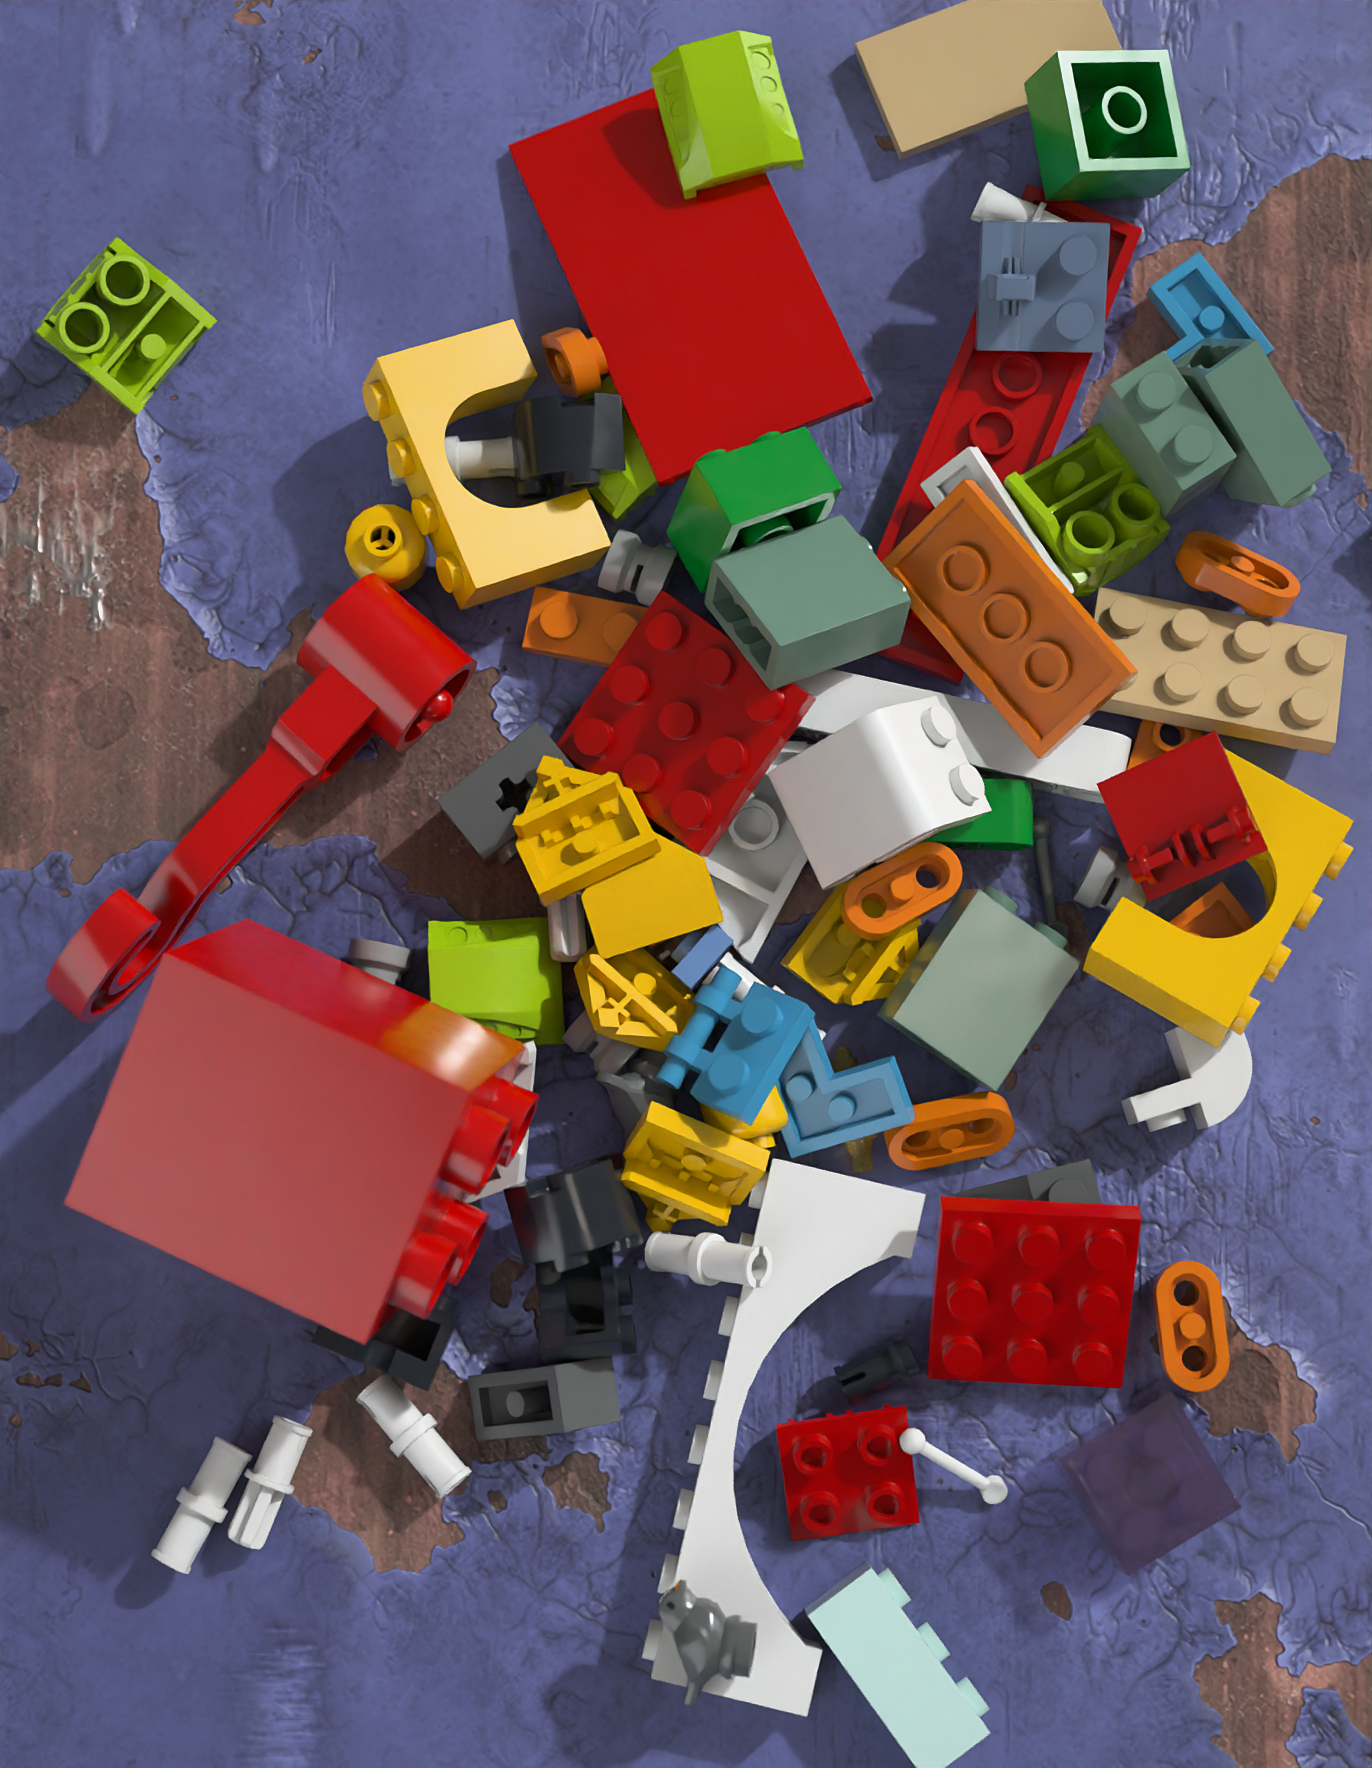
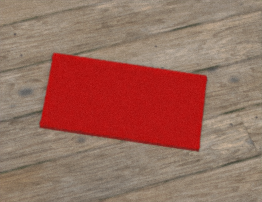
M654 88L508 145L511 157L591 336L596 337L606 358L608 374L617 394L621 395V403L659 488L690 476L694 463L708 452L717 449H724L726 452L750 445L755 439L771 431H778L783 434L804 426L809 428L873 402V397L766 172L696 191L697 197L684 199L670 153Z

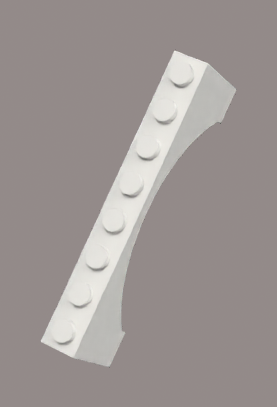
M775 1158L771 1160L769 1171H765L751 1190L748 1207L760 1210L754 1235L742 1232L739 1244L766 1247L771 1253L773 1268L768 1282L762 1288H751L742 1284L739 1298L726 1296L718 1334L730 1337L724 1362L711 1360L703 1398L715 1401L709 1426L696 1424L688 1463L700 1465L694 1491L681 1488L673 1527L684 1530L679 1556L666 1553L657 1593L663 1594L666 1590L675 1587L676 1583L683 1579L686 1581L688 1589L696 1597L708 1598L718 1603L726 1617L741 1615L742 1621L757 1623L756 1647L750 1678L734 1676L732 1680H727L718 1673L703 1686L702 1691L807 1717L822 1648L818 1641L803 1638L781 1612L763 1584L747 1550L737 1516L733 1489V1454L738 1421L748 1390L762 1361L784 1330L806 1307L831 1287L863 1268L891 1256L911 1259L926 1194ZM651 1618L642 1658L654 1661L651 1679L687 1687L688 1677L671 1632L660 1620Z

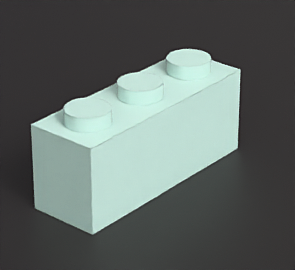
M867 1561L805 1607L806 1614L915 1767L945 1768L990 1734V1731L980 1718L990 1708L967 1676L958 1683H955L940 1662L951 1654L928 1622L918 1629L914 1627L901 1608L911 1599L887 1567L877 1575Z

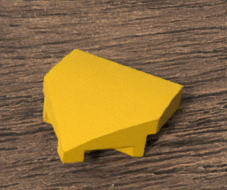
M543 755L536 771L539 778L524 812L516 815L512 825L518 835L515 846L544 907L662 851L632 789L623 787L618 774L607 772L604 775H598L565 766L561 759Z
M654 832L662 851L585 887L581 900L599 956L606 959L724 921L705 859Z
M868 867L864 868L865 872L869 870ZM851 879L836 886L780 964L829 1002L834 1004L844 1002L853 1006L863 1004V1001L889 997L919 952L917 927L921 925V919L879 940H868L855 935L845 925L840 910L843 894L853 880ZM866 900L861 903L862 910L868 917L878 918L883 915L882 907L878 902Z
M594 944L574 966L581 997L595 1032L614 1040L663 1052L672 1037L675 1035L680 1036L696 1009V1006L692 1003L696 995L674 978L671 972L642 947L603 959L599 956L596 944Z
M651 1101L626 1142L623 1152L626 1163L621 1181L626 1188L636 1191L648 1209L645 1220L652 1232L671 1231L673 1222L696 1218L705 1220L717 1227L727 1226L732 1205H740L765 1173L770 1151Z

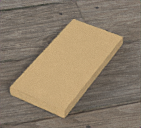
M967 0L855 43L854 52L897 155L902 160L1028 112L1024 82L1057 51L1123 49L1101 0Z

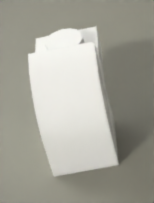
M1181 1027L1164 1033L1180 1082L1121 1101L1128 1124L1132 1125L1146 1120L1149 1132L1186 1121L1183 1108L1188 1106L1190 1107L1197 1130L1218 1124L1238 1108L1250 1085L1252 1058L1245 1033L1243 1032L1240 1036L1229 1030L1219 1049Z

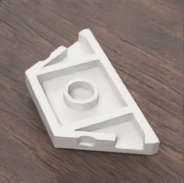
M787 741L709 856H701L706 861L724 921L717 923V925L734 940L733 947L743 961L751 965L756 959L808 860L768 776L772 769L814 745L807 744L806 741ZM674 837L673 842L693 851L680 840H678L676 837Z

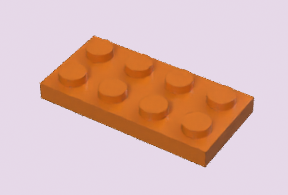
M973 479L963 480L881 562L890 574L900 580L905 586L908 596L911 598L910 608L1038 759L1046 758L1139 672Z

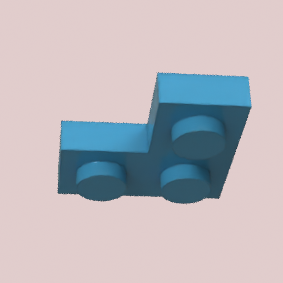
M1197 252L1152 284L1146 293V296L1180 339L1179 342L1165 351L1172 362L1206 338L1257 339L1267 358L1274 351V347L1200 252Z
M814 1018L775 1084L788 1114V1123L781 1129L791 1158L912 1123L916 1116L894 1055L834 1073Z

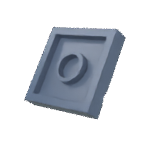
M981 220L975 349L1103 353L1110 224Z

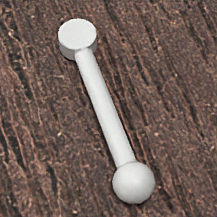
M907 1429L900 1436V1446L906 1453H920L979 1488L983 1499L987 1503L998 1504L1006 1498L1008 1490L1000 1476L991 1475L984 1477L926 1442L924 1434L919 1429Z

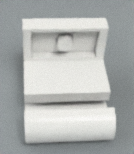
M936 695L884 707L866 714L768 773L823 890L835 887L865 872L864 868L870 864L886 861L939 831L971 822L992 811L984 795L983 780L978 771L969 764L956 737L954 720L949 712L941 706Z

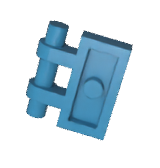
M720 966L710 985L702 984L692 1003L696 1006V1009L680 1036L675 1035L665 1047L663 1053L667 1058L656 1075V1079L666 1086L678 1090L689 1070L700 1074L690 1091L694 1098L710 1108L751 1126L815 1013L806 1003L755 981L742 1003L735 1001L731 998L739 986L742 977L731 969ZM718 1020L729 1024L713 1053L702 1049Z

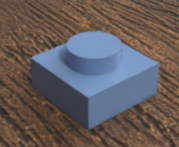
M715 924L705 934H702L698 929L691 931L670 956L678 963L671 972L672 976L690 992H693L731 949L734 940Z

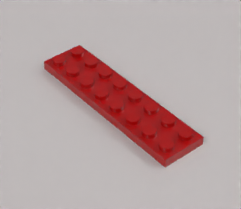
M1027 184L1021 199L1036 206H1039L1040 202L1046 203L1044 210L1068 222L1110 224L1106 322L1143 228L1071 200L1046 201L1043 189ZM976 308L877 550V558L882 562L935 509L920 484L967 447L979 448L1002 484L1005 478L1016 471L1018 475H1022L1051 458L1093 353L976 350ZM911 608L908 611L900 644L875 653L959 687L965 673Z

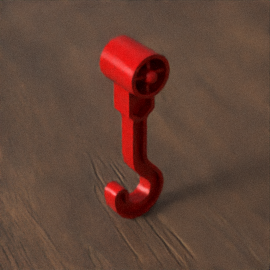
M371 573L362 577L350 586L333 604L326 607L321 618L305 638L297 653L296 663L315 680L277 720L265 751L165 858L143 889L139 898L136 899L124 888H120L111 894L76 932L54 962L45 981L46 991L82 1024L93 1023L111 1012L158 968L163 953L177 946L218 885L305 792L331 781L375 733L396 751L401 752L412 746L437 722L448 718L453 711L454 702L469 683L478 662L377 574Z

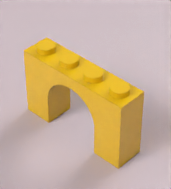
M514 319L378 357L368 373L362 388L365 408L372 420H379L387 438V457L391 469L398 478H404L411 494L412 516L420 533L428 535L437 555L436 572L439 581L446 592L453 593L460 610L593 568L611 546L609 537L588 489L579 490L523 508H504L491 505L471 494L457 480L449 466L444 446L446 427L463 417L522 400L537 377V372Z
M1225 748L1227 757L1269 849L1246 859L1256 871L1263 885L1266 897L1265 916L1254 927L1241 934L1226 938H1204L1175 927L1122 896L1092 943L1083 967V971L1219 1049L1229 1030L1240 1036L1243 1034L1261 1003L1251 997L1252 992L1261 978L1273 984L1292 952L1290 948L1282 944L1292 926L1302 932L1305 931L1323 901V898L1313 893L1323 875L1333 881L1336 880L1354 849L1352 846L1344 843L1354 820Z

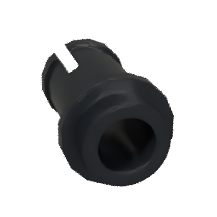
M890 1336L884 1339L886 1346L847 1364L838 1365L833 1368L839 1383L841 1382L842 1386H844L842 1390L850 1406L901 1381L904 1382L905 1386L911 1385L910 1378L921 1373L905 1337L893 1342ZM861 1377H864V1378H862V1379H860V1380H858V1381H856V1382H854V1383H852V1384H849V1383H851V1382H853V1381H855V1380H857V1379H859V1378H861Z

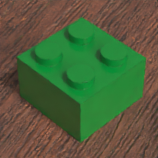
M1168 50L1057 51L1024 82L1046 201L1155 198L1191 169Z
M805 426L783 434L778 431H771L761 435L750 445L726 452L724 449L713 450L699 458L692 467L691 474L677 503L666 534L702 594L707 590L713 558L825 521L842 490V486Z

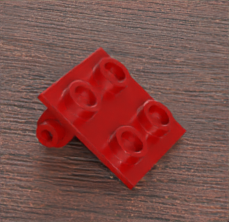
M1216 731L1097 783V787L1129 857L1126 860L1129 872L1136 884L1140 883L1148 902L1269 850Z
M890 1404L883 1405V1409L852 1413L851 1409L845 1410L844 1415L833 1416V1413L830 1412L826 1413V1417L802 1421H794V1418H789L787 1423L776 1424L775 1430L780 1453L791 1542L920 1523L912 1454L906 1453L900 1446V1436L905 1430L909 1429L906 1406L891 1408Z

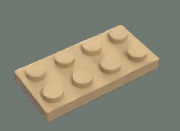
M1103 587L1098 588L1094 599L1092 618L1139 671L1098 710L1207 732L1216 731L1217 734L1330 755L1336 743L1347 635Z

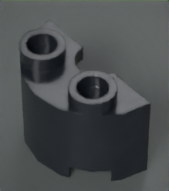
M594 393V398L563 403L560 402V395H551L530 399L514 406L511 433L517 499L534 500L553 496V487L563 485V488L566 489L594 488L601 485V476L626 471L621 395Z
M610 1152L575 1164V1167L540 1176L503 1189L524 1265L548 1261L551 1272L557 1273L589 1263L587 1255L589 1250L605 1245L606 1252L613 1253L638 1246L644 1242L631 1189L626 1188L621 1181L624 1163L620 1152Z
M605 1245L587 1251L589 1263L574 1269L552 1273L548 1261L535 1263L536 1286L540 1304V1315H538L539 1345L544 1364L557 1362L562 1364L635 1354L638 1352L633 1315L622 1314V1306L634 1304L629 1267L616 1268L614 1253H607Z
M441 1294L433 1310L425 1320L403 1309H399L365 1345L321 1324H318L311 1343L351 1360L372 1366L389 1376L428 1392L431 1389L458 1322L459 1316L455 1312L459 1301Z

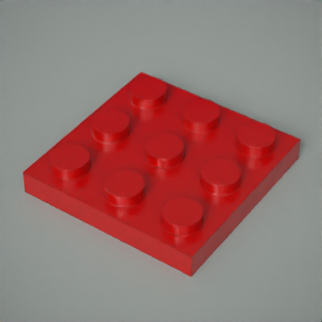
M661 589L556 745L562 753L590 773L604 775L607 772L618 774L623 787L632 789L646 816L698 855L708 857L807 714L816 698L794 682L770 691L725 632L672 594Z
M940 1196L926 1357L927 1379L1122 1389L1142 1221L1139 1206Z

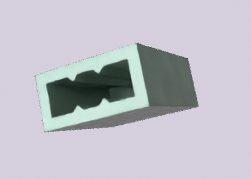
M1206 338L1173 362L1237 456L1220 481L1230 499L1257 503L1259 505L1265 504L1290 508L1300 504L1315 493L1317 487L1314 483L1331 472L1332 469L1257 339Z
M1164 350L1110 384L1089 427L1091 428L1097 423L1101 425L1133 467L1141 484L1149 488L1159 501L1161 506L1160 516L1167 523L1210 497L1237 458L1228 442Z
M840 515L713 558L704 604L771 691L900 644L911 598L908 596L902 582L894 578L874 554L867 539L859 536L846 518Z
M986 886L983 891L980 889L959 890L876 1016L977 1087L997 1091L1081 962L1065 951L1069 942L1061 934L1040 922H1036L1034 927H1031L1014 915L1018 905L1012 899L997 889Z

